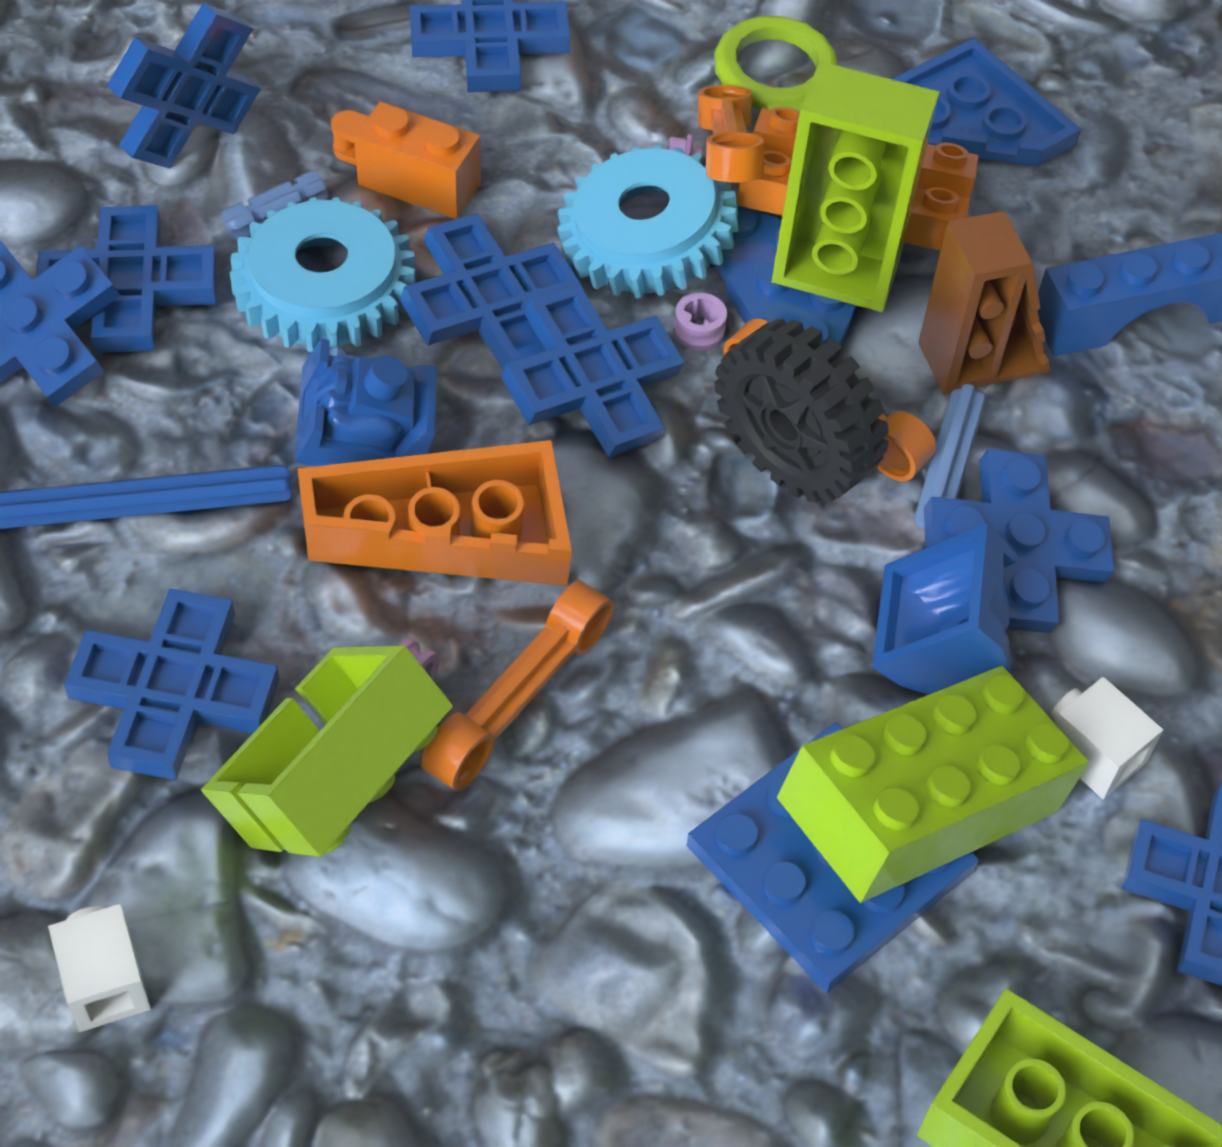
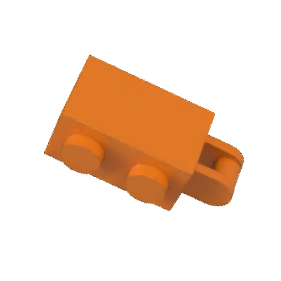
M382 101L378 102L369 116L352 110H344L336 113L331 119L334 155L341 161L356 165L357 180L360 186L458 219L481 184L480 135Z

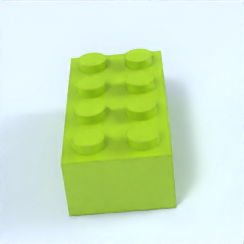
M822 61L818 62L800 109L771 283L879 312L884 311L899 265L939 91Z
M1002 665L802 745L776 798L856 899L862 903L1057 813L1090 762Z
M1007 988L1001 994L931 1103L916 1135L932 1147H1222V1125Z

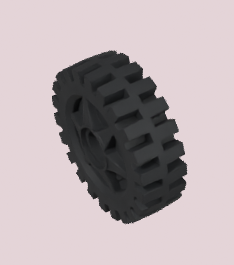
M775 319L745 337L720 360L721 363L717 366L715 372L719 379L714 382L715 393L722 396L717 401L719 411L730 416L725 422L729 433L740 435L741 440L737 443L743 454L752 452L756 457L752 464L760 472L767 468L771 472L770 480L779 487L786 482L788 493L797 498L805 495L806 500L809 502L817 503L821 499L824 503L832 502L856 486L883 460L884 457L882 455L888 448V441L884 437L889 431L887 422L878 417L885 411L879 399H871L868 396L875 389L869 378L858 379L854 373L860 368L858 363L852 356L845 361L839 356L842 347L836 341L830 339L823 344L822 331L813 326L804 330L803 323L800 321L791 320L786 323L784 319Z

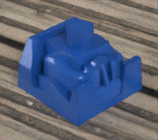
M321 338L302 366L294 462L314 467L428 454L435 435L437 367L421 365L406 368L401 361L391 356L363 357L359 355L356 357L344 354L333 356L329 355L330 340Z
M988 522L885 565L872 665L874 670L902 687L928 695L1002 665L1008 672L1011 671L1009 638L1006 634L1009 625V606L1005 588L1004 568L1017 563L1018 555Z

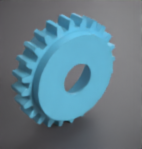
M655 145L653 148L647 149L635 147L631 151L620 155L614 153L604 163L600 165L594 163L591 165L592 172L587 177L578 176L575 179L577 192H565L564 200L566 207L558 209L560 225L557 226L568 265L574 264L576 274L580 279L590 275L592 286L595 289H599L605 284L611 286L612 295L618 296L623 291L634 293L635 298H641L644 293L654 292L658 296H663L666 290L679 287L681 290L687 288V282L695 277L706 278V268L710 263L714 265L722 264L721 249L733 248L732 233L739 230L735 191L731 190V183L709 178L706 175V166L704 167L702 154L697 152L690 157L683 153L682 147L669 150L662 149L661 145ZM667 193L670 197L666 209L650 219H632L625 216L619 209L621 202L644 194Z
M312 197L309 201L298 204L288 202L287 207L278 212L273 210L266 212L267 220L262 224L252 222L249 225L251 238H238L239 253H232L230 257L232 266L230 279L237 309L239 312L246 311L247 324L250 327L262 324L264 338L270 339L276 335L282 337L284 347L290 348L296 343L305 345L307 351L312 352L321 338L330 340V349L352 343L355 347L361 346V339L370 334L378 338L382 336V325L384 322L393 325L399 322L398 309H405L400 302L404 286L416 283L414 251H410L408 235H399L398 223L395 220L383 223L381 210L375 209L369 212L362 208V202L355 201L351 204L340 201L339 197H333L332 200H317L316 197ZM336 245L343 246L348 251L346 261L337 269L329 272L309 271L300 266L295 258L298 250L313 246Z

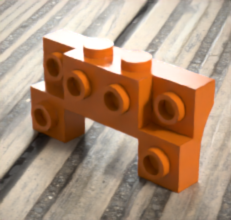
M776 107L772 110L761 109L753 134L764 138L763 176L754 181L739 183L736 198L737 206L783 215L799 111L787 107ZM940 143L936 146L927 144L904 243L941 251L948 221L967 217L979 155L968 153L965 148L952 143Z

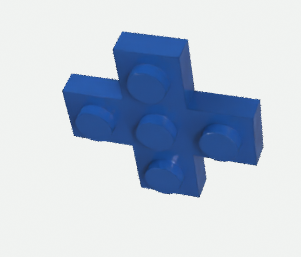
M461 0V4L410 5L412 57L439 58L444 56H465L467 92L521 91L519 54L570 53V31L566 1L514 3V0Z
M203 2L175 51L134 37L107 84V87L119 98L143 105L119 146L133 159L170 169L197 123L235 134L261 91V88L249 77L229 70L254 28L240 16Z
M158 205L100 207L97 249L85 250L112 282L121 296L92 316L91 340L95 353L155 350L157 306L216 304L217 259L214 245L160 247L161 219ZM73 250L38 251L36 277Z
M478 213L428 227L424 243L444 275L404 286L400 302L426 345H432L478 330L502 370H504L509 362L546 351L524 314L529 299L580 284L555 243L505 256Z
M0 241V383L24 367L55 407L104 372L73 330L121 296L112 282L81 245L32 280L3 242Z
M580 284L529 299L524 314L546 351L507 363L500 376L527 424L532 425L580 408L608 458L657 441L663 433L665 426L641 387L677 376L685 364L658 317L653 316L607 331Z
M987 449L979 460L982 502L932 496L924 506L925 546L927 548L988 522L1018 555L1017 563L1004 568L1005 588L1009 606V625L1007 629L1051 633L1060 623L1056 577L1105 582L1114 573L1109 516L1051 510L1046 455Z
M169 588L150 641L85 630L64 687L68 699L124 709L107 752L111 768L177 780L197 723L254 733L267 719L280 680L278 665L221 655L235 616L233 600Z
M1220 783L1212 798L1204 838L1144 819L1140 820L1134 832L1122 889L1188 910L1189 915L1177 971L1222 986V784Z

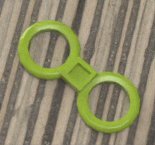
M761 15L740 21L725 32L714 52L716 75L723 85H736L750 89L752 91V107L758 109L766 108L772 110L776 107H787L800 112L813 77L803 84L790 88L770 87L757 83L744 74L737 63L736 57L739 51L747 45L761 40H781L794 44L808 53L816 68L819 61L838 66L836 52L823 34L805 22L786 16ZM774 214L777 217L782 218V215Z

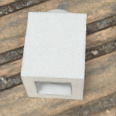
M1104 677L1083 693L1078 688L1068 692L1056 704L1050 714V717L1055 721L1054 723L1090 762L1080 779L1103 800L1147 763L1163 732V729Z
M121 904L107 908L100 906L83 908L72 913L65 921L48 926L66 1002L79 1032L151 1010L134 943Z

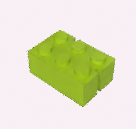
M405 645L333 647L295 688L325 726L319 730L293 698H286L203 786L201 791L251 848L277 852L287 850L288 853L322 857L323 854L333 851L349 836L351 832L350 823L368 803L382 797L395 782L394 773L412 753L423 749L434 739L438 732L436 725L453 705Z

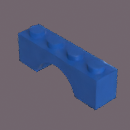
M1222 233L1045 268L1038 291L1040 309L1037 311L1039 322L1044 330L1046 343L1053 356L1106 346L1132 320L1148 311L1169 304H1196L1200 307L1209 324L1221 322Z

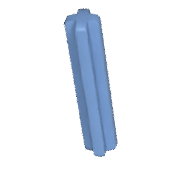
M963 384L961 389H955L951 393L936 443V453L932 457L914 516V521L918 527L925 529L924 506L932 496L958 499L986 402L984 393L975 390L972 384Z

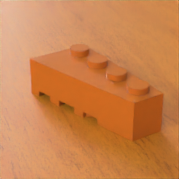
M551 440L297 468L308 561L568 586L572 549Z

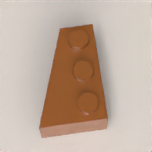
M1005 211L968 216L948 221L918 341L943 394L952 393L955 389H961L963 384H972L974 388L1051 372L1043 347V342L1046 341L1045 334L1039 322L1037 311L1040 309L1034 265Z

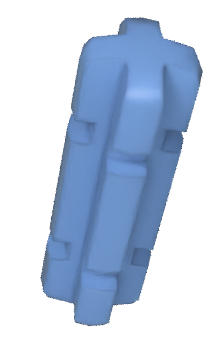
M310 170L295 177L294 181L296 184L291 185L290 181H286L248 198L249 205L244 206L243 202H239L224 209L221 216L225 230L233 240H238L239 237L251 235L249 225L252 222L262 224L267 220L266 212L269 210L278 212L286 208L288 202L298 204L307 202L312 197H316L317 200H326L328 194L324 179L321 178L317 171Z

